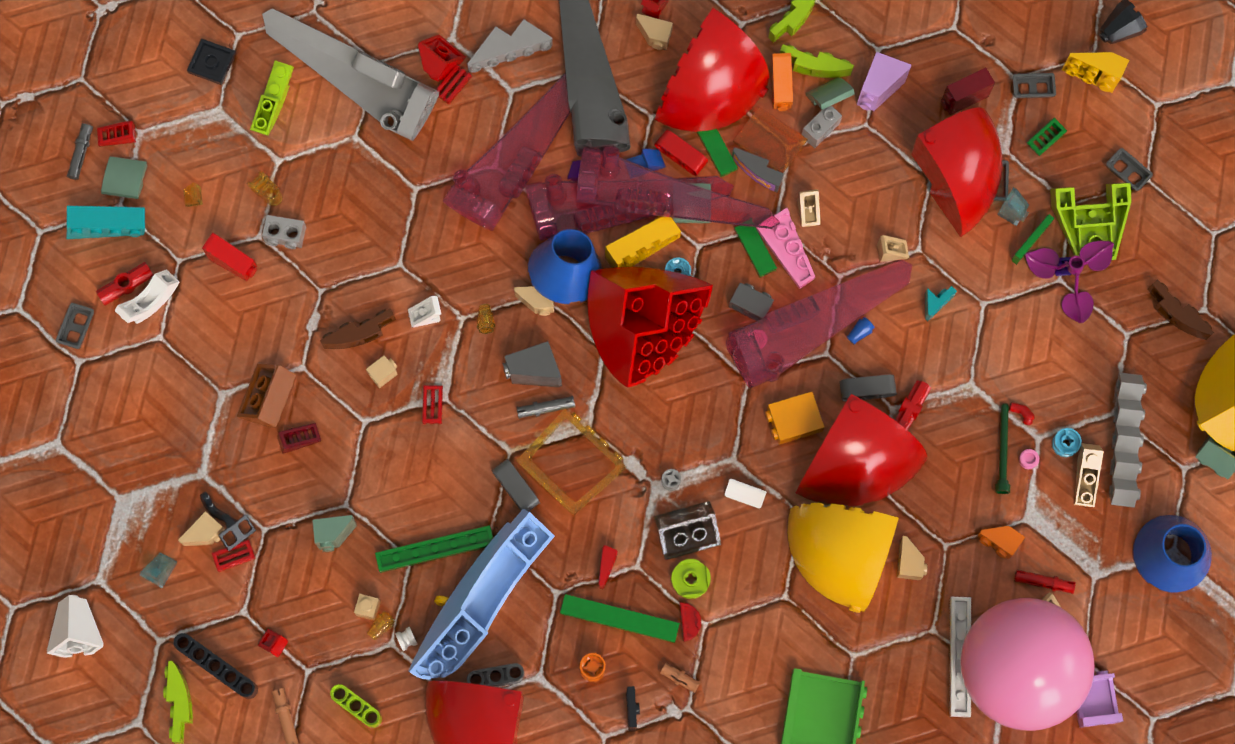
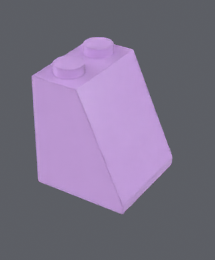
M876 52L857 105L864 110L875 111L906 82L911 64Z

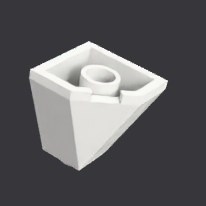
M68 595L58 603L47 654L63 658L73 657V654L84 652V655L94 654L103 647V641L87 599L79 598L77 595Z

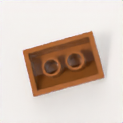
M257 364L237 417L265 427L276 428L280 421L282 410L287 403L289 392L294 385L296 374L280 365Z

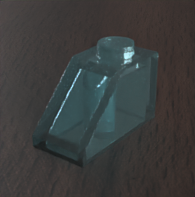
M1013 187L997 215L1017 226L1020 221L1024 222L1029 212L1026 210L1029 204L1019 191Z

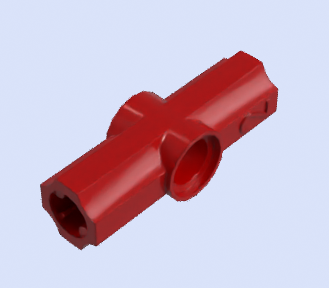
M143 262L127 273L118 274L115 280L98 289L96 293L104 306L124 294H131L137 286L151 279L154 275L146 262ZM124 281H129L127 286L121 287Z
M919 380L916 381L910 394L903 401L898 411L899 414L895 418V421L907 430H909L912 422L916 420L923 407L922 404L931 390L927 383Z

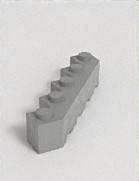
M1119 373L1115 387L1117 403L1114 407L1113 416L1115 431L1112 434L1114 455L1110 466L1112 485L1109 486L1111 505L1135 508L1136 500H1139L1141 495L1136 479L1138 473L1140 474L1142 471V462H1139L1138 450L1139 447L1143 446L1144 442L1139 426L1141 420L1143 421L1145 418V409L1142 408L1141 398L1142 394L1146 393L1147 384L1144 383L1142 375Z

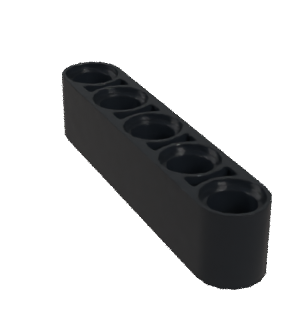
M185 633L178 634L175 637L173 644L178 651L240 696L252 699L257 695L258 687L253 681ZM183 639H188V646L181 648L180 642ZM199 650H204V657L197 660L196 653ZM219 661L220 668L217 671H212V664ZM236 673L235 681L229 683L227 681L228 675ZM251 684L252 691L249 694H244V686Z

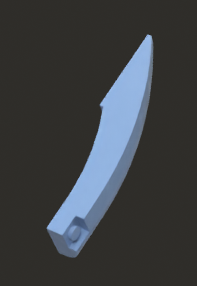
M522 509L511 524L507 522L464 575L424 638L408 670L410 673L426 680L438 677L444 678L455 672L486 637L489 627L508 595L529 566L555 537L529 511Z

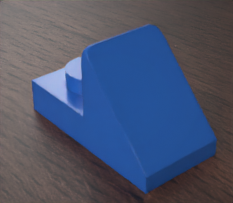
M642 149L641 155L624 160L630 179L666 167L660 151L655 149Z

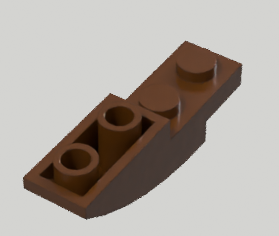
M1156 280L1147 289L1159 302L1155 307L1157 312L1172 325L1187 334L1207 340L1214 334L1211 325L1199 316L1198 310L1191 307L1190 304L1183 308L1180 301L1168 292L1169 290L1164 283Z
M384 309L378 312L376 317L371 320L366 319L362 321L359 327H356L354 322L342 324L339 330L325 334L320 342L324 349H345L360 346L383 336L381 328L396 319L391 309Z

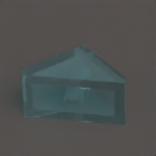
M159 553L140 572V576L152 584L163 588L177 561Z

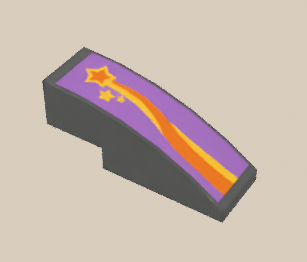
M734 147L732 158L737 165L754 181L778 193L784 173L768 168L769 160Z

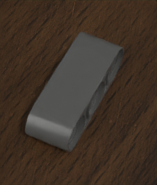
M894 375L858 377L839 381L842 401H847L851 394L862 400L887 398L897 395Z
M508 459L492 469L497 480L520 510L530 511L540 504L536 495Z
M517 663L479 669L468 674L467 683H471L473 676H480L482 681L479 685L500 687L517 684L524 679L525 672L523 667ZM512 669H519L521 675L518 678H512L510 676ZM499 672L501 679L498 682H493L490 679L492 673Z

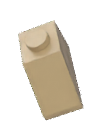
M637 14L636 25L648 45L657 50H667L673 23Z
M534 286L514 287L515 297L535 314L539 313L541 316H546L554 313V301L542 296Z
M205 511L178 541L184 546L212 545L214 542L217 543L221 540L218 534L225 529Z
M902 536L899 547L897 578L921 580L923 575L927 574V564L924 563L925 558L907 536Z

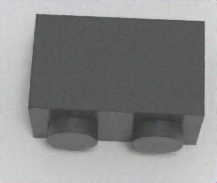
M740 283L730 300L729 308L763 324L773 305L774 299L766 292L760 293L754 290L755 288L750 284Z

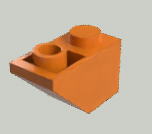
M1010 526L984 529L976 536L980 539V543L986 547L991 546L996 550L995 553L1004 559H1010L1025 539L1022 534Z

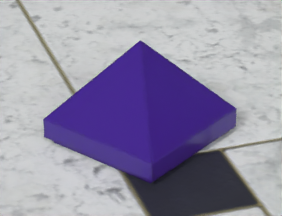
M1071 257L1059 258L1057 266L1064 264L1066 261L1069 262ZM1067 267L1055 271L1056 276L1071 275Z

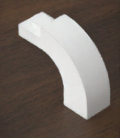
M167 269L155 273L143 292L134 299L117 305L115 312L127 323L134 321L138 324L154 314L170 298L179 281Z

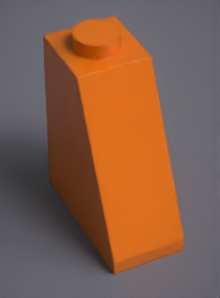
M791 53L772 54L770 80L773 109L786 111L791 109L793 104Z

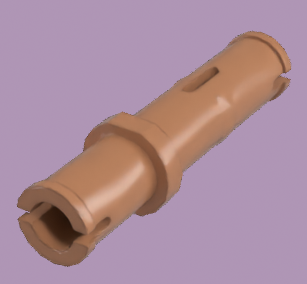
M284 688L278 691L274 690L271 693L273 694L276 705L275 711L279 716L286 744H299L290 714L291 707L287 703Z

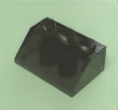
M710 501L653 516L665 560L721 545L717 520Z

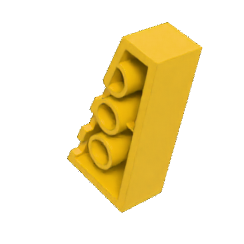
M669 213L664 216L660 215L653 222L605 246V259L611 268L633 267L680 238L681 231Z

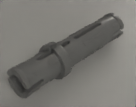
M81 124L79 136L75 139V150L67 177L73 180H79L85 153L90 146L89 140L93 126L89 124Z
M565 397L541 403L536 401L530 405L516 407L518 419L533 415L538 417L543 413L575 408L574 397Z

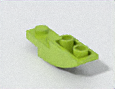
M791 0L790 11L783 16V20L779 23L775 22L770 27L768 38L774 43L786 32L792 37L809 17L816 0Z
M783 44L780 49V53H791V61L794 64L793 71L804 75L820 78L851 76L854 65L848 60H840L827 52H819L818 57H814L813 54L801 52L791 45L786 46Z
M278 61L274 62L264 95H261L250 130L267 136L270 134L290 87L288 84L294 69L293 66Z
M168 661V666L165 667L167 686H164L163 696L167 702L174 703V706H171L170 709L173 726L169 728V738L175 744H184L185 723H193L192 700L182 671L175 662Z

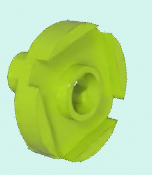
M696 559L681 561L675 567L671 576L673 589L679 596L687 599H695L705 594L711 582L709 569ZM689 574H692L697 579L693 584H689V581L685 580Z

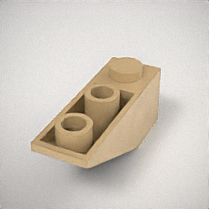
M1081 443L1077 460L1075 505L1095 506L1104 452L1100 445Z

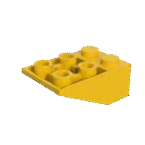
M1113 52L1070 53L1062 70L1069 76H1076L1087 84H1093L1102 91L1112 93L1120 81L1129 60Z

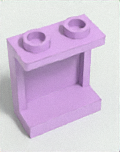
M1108 671L1096 672L1088 696L1077 710L1079 728L1115 724L1123 721L1122 713L1118 712L1113 684L1114 673L1108 674Z

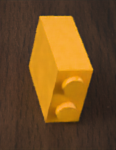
M813 392L769 404L767 411H765L768 423L771 422L773 429H771L773 439L777 440L779 445L817 434L824 430V424Z

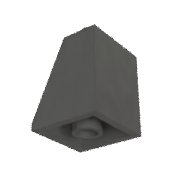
M548 341L504 356L503 370L506 378L511 379L512 384L547 387L562 386L561 375Z

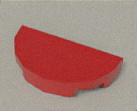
M680 602L683 641L686 642L697 636L701 628V617L695 607L689 603Z

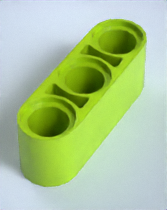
M338 684L331 689L330 696L333 701L365 725L375 728L381 724L382 716L379 711L347 687ZM343 689L345 690L344 698L336 699V692ZM355 701L361 702V708L358 711H352L351 705ZM370 713L377 714V720L374 723H368L367 721Z

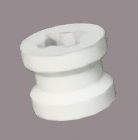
M410 627L406 628L404 632L395 633L403 651L407 650L411 645H418Z

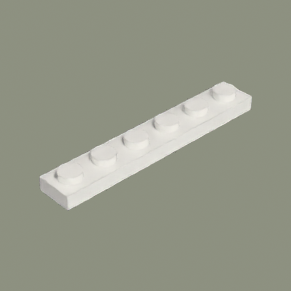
M950 597V717H971V697L965 688L961 673V651L966 635L971 628V597Z

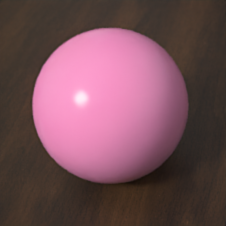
M1017 598L1001 602L988 609L975 621L964 640L961 651V673L965 688L974 704L987 717L1003 726L1016 730L1035 731L1060 724L1080 708L1092 686L1095 669L1094 654L1087 634L1072 615L1048 601L1034 598Z

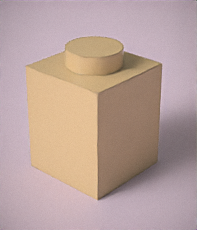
M385 356L366 369L368 375L378 388H381L398 375L396 372L397 365L391 358L388 360Z
M359 594L354 614L361 618L376 621L381 602L378 598Z

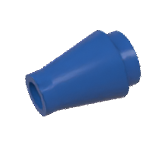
M866 317L858 320L847 338L855 345L858 341L873 333L872 330L875 327Z

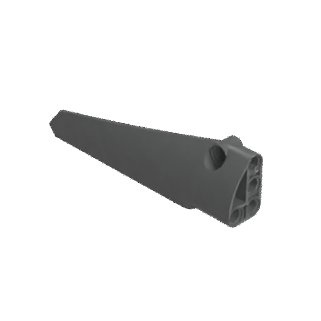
M559 0L568 102L572 115L574 146L577 155L580 157H590L627 151L630 149L628 120L589 0Z

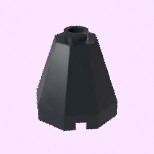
M1129 0L1119 2L1101 26L1099 36L1103 42L1114 44L1140 36L1147 31L1146 28L1148 26L1139 11L1136 12L1134 10L1135 6Z

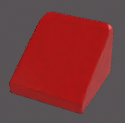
M267 629L258 646L279 657L288 640L278 633Z

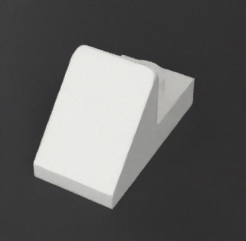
M430 296L408 309L411 327H419L440 321L439 315H441L437 296Z

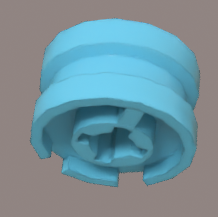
M673 258L665 266L667 271L681 270V274L691 276V266L683 258Z
M1072 428L1061 429L1052 439V448L1057 455L1066 458L1070 457L1080 449L1082 443L1081 436ZM1068 440L1070 442V445L1067 446V444L1063 443V441Z

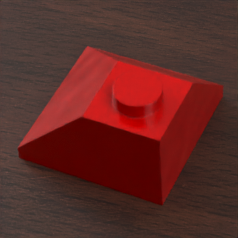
M440 35L418 43L423 70L429 74L431 79L437 82L445 79L456 65L459 66L466 58L465 55Z

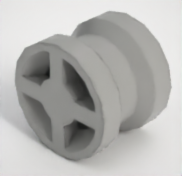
M668 469L663 473L661 482L664 489L668 491L678 489L681 483V475L677 470Z

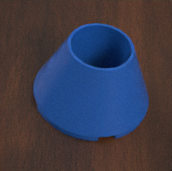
M574 229L560 231L538 245L532 252L528 262V272L534 288L545 298L561 304L588 300L591 271L603 269L590 238L583 232ZM558 256H569L579 263H568Z
M1164 515L1150 520L1141 528L1133 544V559L1138 572L1147 583L1165 592L1178 593L1194 588L1206 577L1211 566L1212 552L1208 538L1199 526L1181 516ZM1167 535L1179 536L1189 545L1191 550L1189 565L1177 564L1168 557L1164 547Z

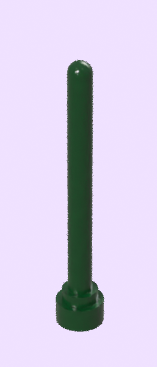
M1007 403L1001 405L999 480L995 484V493L1009 494L1011 488L1007 480L1009 411Z

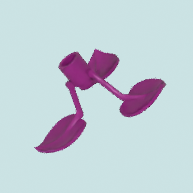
M1110 241L1088 243L1082 247L1079 256L1071 257L1069 262L1066 261L1060 266H1057L1059 264L1058 254L1049 248H1041L1026 253V262L1031 272L1042 279L1052 278L1055 274V269L1060 270L1064 267L1068 268L1069 273L1075 275V294L1070 293L1063 298L1062 310L1069 318L1078 323H1084L1093 311L1094 302L1088 292L1078 293L1079 274L1082 272L1084 265L1087 264L1093 271L1105 270L1111 263L1114 243Z

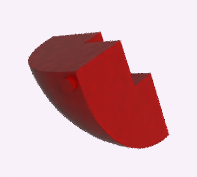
M712 8L701 24L697 39L693 37L687 48L688 54L683 53L677 64L676 75L673 74L666 86L667 89L661 98L663 106L658 107L655 120L671 128L691 132L723 128L745 116L758 102L760 97L764 98L769 90L767 88L769 70L763 55L742 29L715 8Z
M982 107L971 108L957 113L917 135L911 154L932 184L929 193L960 237L971 231L983 216L987 214L997 195L1002 176V149L999 135L988 112Z
M613 267L592 270L588 290L590 329L597 351L610 373L628 388L645 382L646 378L653 374L655 376L658 375L665 365L669 366L679 356L677 353L680 349L690 343L694 336L692 332L697 328L698 324H701L703 319L700 317L704 307H708L713 285L692 276L654 268Z
M851 394L810 464L796 494L815 502L830 505L859 506L864 503L879 501L900 490L913 479L926 462L927 453L922 444L901 424L881 410Z
M428 681L425 694V709L428 727L434 744H517V734L524 701L523 693L516 690L472 683Z

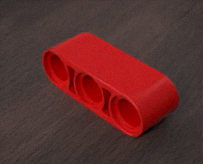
M665 130L654 144L661 153L694 176H697L708 163V159L702 153L670 130Z

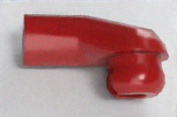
M1011 402L1009 411L1021 414L1023 424L1031 425L1035 419L1032 411L1026 405Z

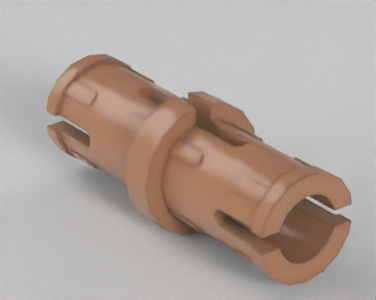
M665 663L660 672L661 675L673 680L676 685L680 684L693 693L696 692L701 683L685 674V671H680L668 663Z

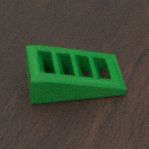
M1054 117L1027 144L1040 156L1066 134L1067 130ZM1051 126L1059 132L1057 135L1050 129ZM1046 131L1054 137L1052 140L1045 134ZM1041 135H1042V136L1045 138V140L1048 142L1047 144H1045V143L1039 138ZM1035 140L1043 147L1041 150L1033 143Z

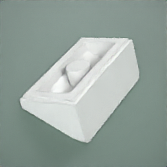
M730 479L725 496L750 506L761 508L767 492Z

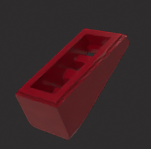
M316 423L280 431L277 435L282 454L321 442ZM308 430L312 432V439L309 437ZM302 432L304 433V437H305V440H304V441H302V437H301V434H300V433H302ZM293 435H296L298 442H294ZM287 437H288L289 443H290V444H288V445L286 444V441H285V438H287Z

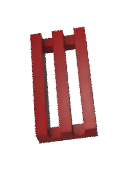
M456 65L436 89L439 91L438 97L447 104H450L472 78L471 74L466 73L464 69ZM464 76L465 78L455 88L451 95L448 98H446L447 94L451 91V89H453V87L460 80V78ZM454 78V80L450 83V85H449V86L445 89V91L441 94V92L444 90V88H445V87L449 84V82Z
M423 385L422 423L442 424L443 386ZM428 390H431L430 419H427ZM435 390H439L438 419H435Z
M249 539L240 542L230 551L224 548L212 553L218 572L256 559ZM244 546H247L248 548L237 553L231 554L229 556L223 557L221 559L217 558L220 555L226 554L228 552L234 551ZM248 553L250 554L246 557L237 559L235 561L220 566V564L223 562L229 561L231 559L237 558Z

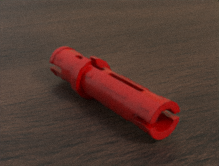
M1018 569L1014 578V582L1051 589L1053 592L1062 591L1074 594L1076 582L1059 579L1058 576H1044Z

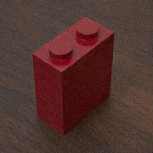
M985 67L948 85L941 99V105L945 111H948L949 115H952L988 98L995 81Z

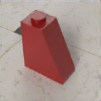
M213 232L202 247L210 261L245 281L252 278L257 271V265L252 258Z

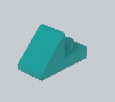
M952 286L948 290L944 288L936 297L927 288L925 292V319L929 321L955 296L957 290Z

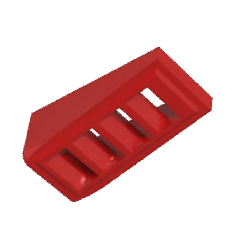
M133 121L97 128L99 147L136 143V131ZM117 131H121L120 137H118ZM105 132L107 134V140H103V133ZM110 132H113V133H114V138H112V139H111Z
M606 545L602 547L598 582L599 588L602 590L605 588L618 556L616 549Z

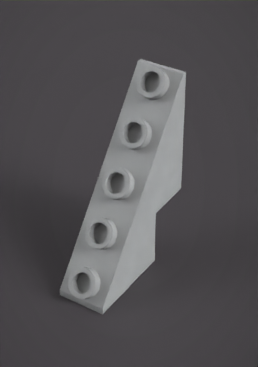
M524 19L511 36L495 27L467 63L468 71L475 73L480 71L481 68L495 67L501 62H511L520 56H530L540 50L547 51L553 45L552 37Z

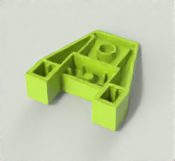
M1106 184L1107 203L1075 205L1074 187L1051 188V208L1074 256H1079L1082 247L1088 243L1110 241L1114 243L1112 260H1116L1131 205V184Z

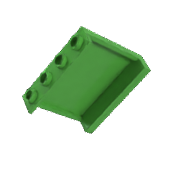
M794 668L792 670L781 744H856V738H860L862 729L861 726H858L859 718L863 719L865 709L864 706H861L862 699H866L868 687L864 686L865 681L858 682L808 673Z

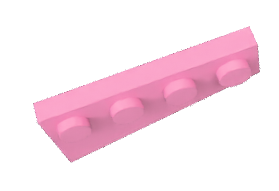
M785 208L757 226L756 229L800 289L813 281L815 275L804 252L802 242L797 235L795 225L789 215V210Z

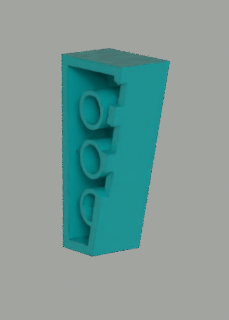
M67 206L66 239L119 236L140 237L145 233V207Z

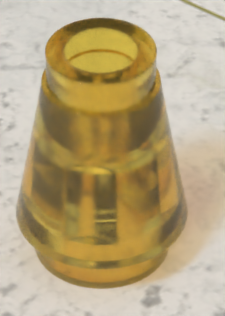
M482 304L479 306L477 328L482 334L492 333L496 325L490 305Z
M386 611L379 613L367 634L373 640H376L394 626L395 619Z

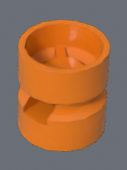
M597 653L586 654L580 662L582 677L589 682H596L604 676L606 664L601 655Z

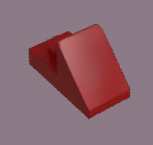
M642 0L641 5L644 6L642 13L658 19L669 0Z

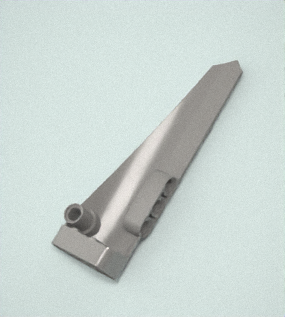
M273 8L262 14L266 33L372 115L380 122L384 129L391 130L411 141L416 138L435 106L439 91L406 76V73ZM390 116L394 119L393 126L388 124Z

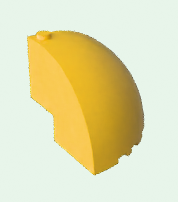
M1235 334L1211 357L1200 376L1195 394V407L1199 419L1197 421L1199 428L1202 431L1205 430L1217 443L1234 452Z
M811 503L801 504L800 508L799 506L792 507L788 518V542L793 560L802 576L816 591L826 598L849 607L850 611L856 613L864 612L878 585L899 518L875 511L866 514L861 508L850 507L849 510H845L846 506L838 504L823 507L824 504Z

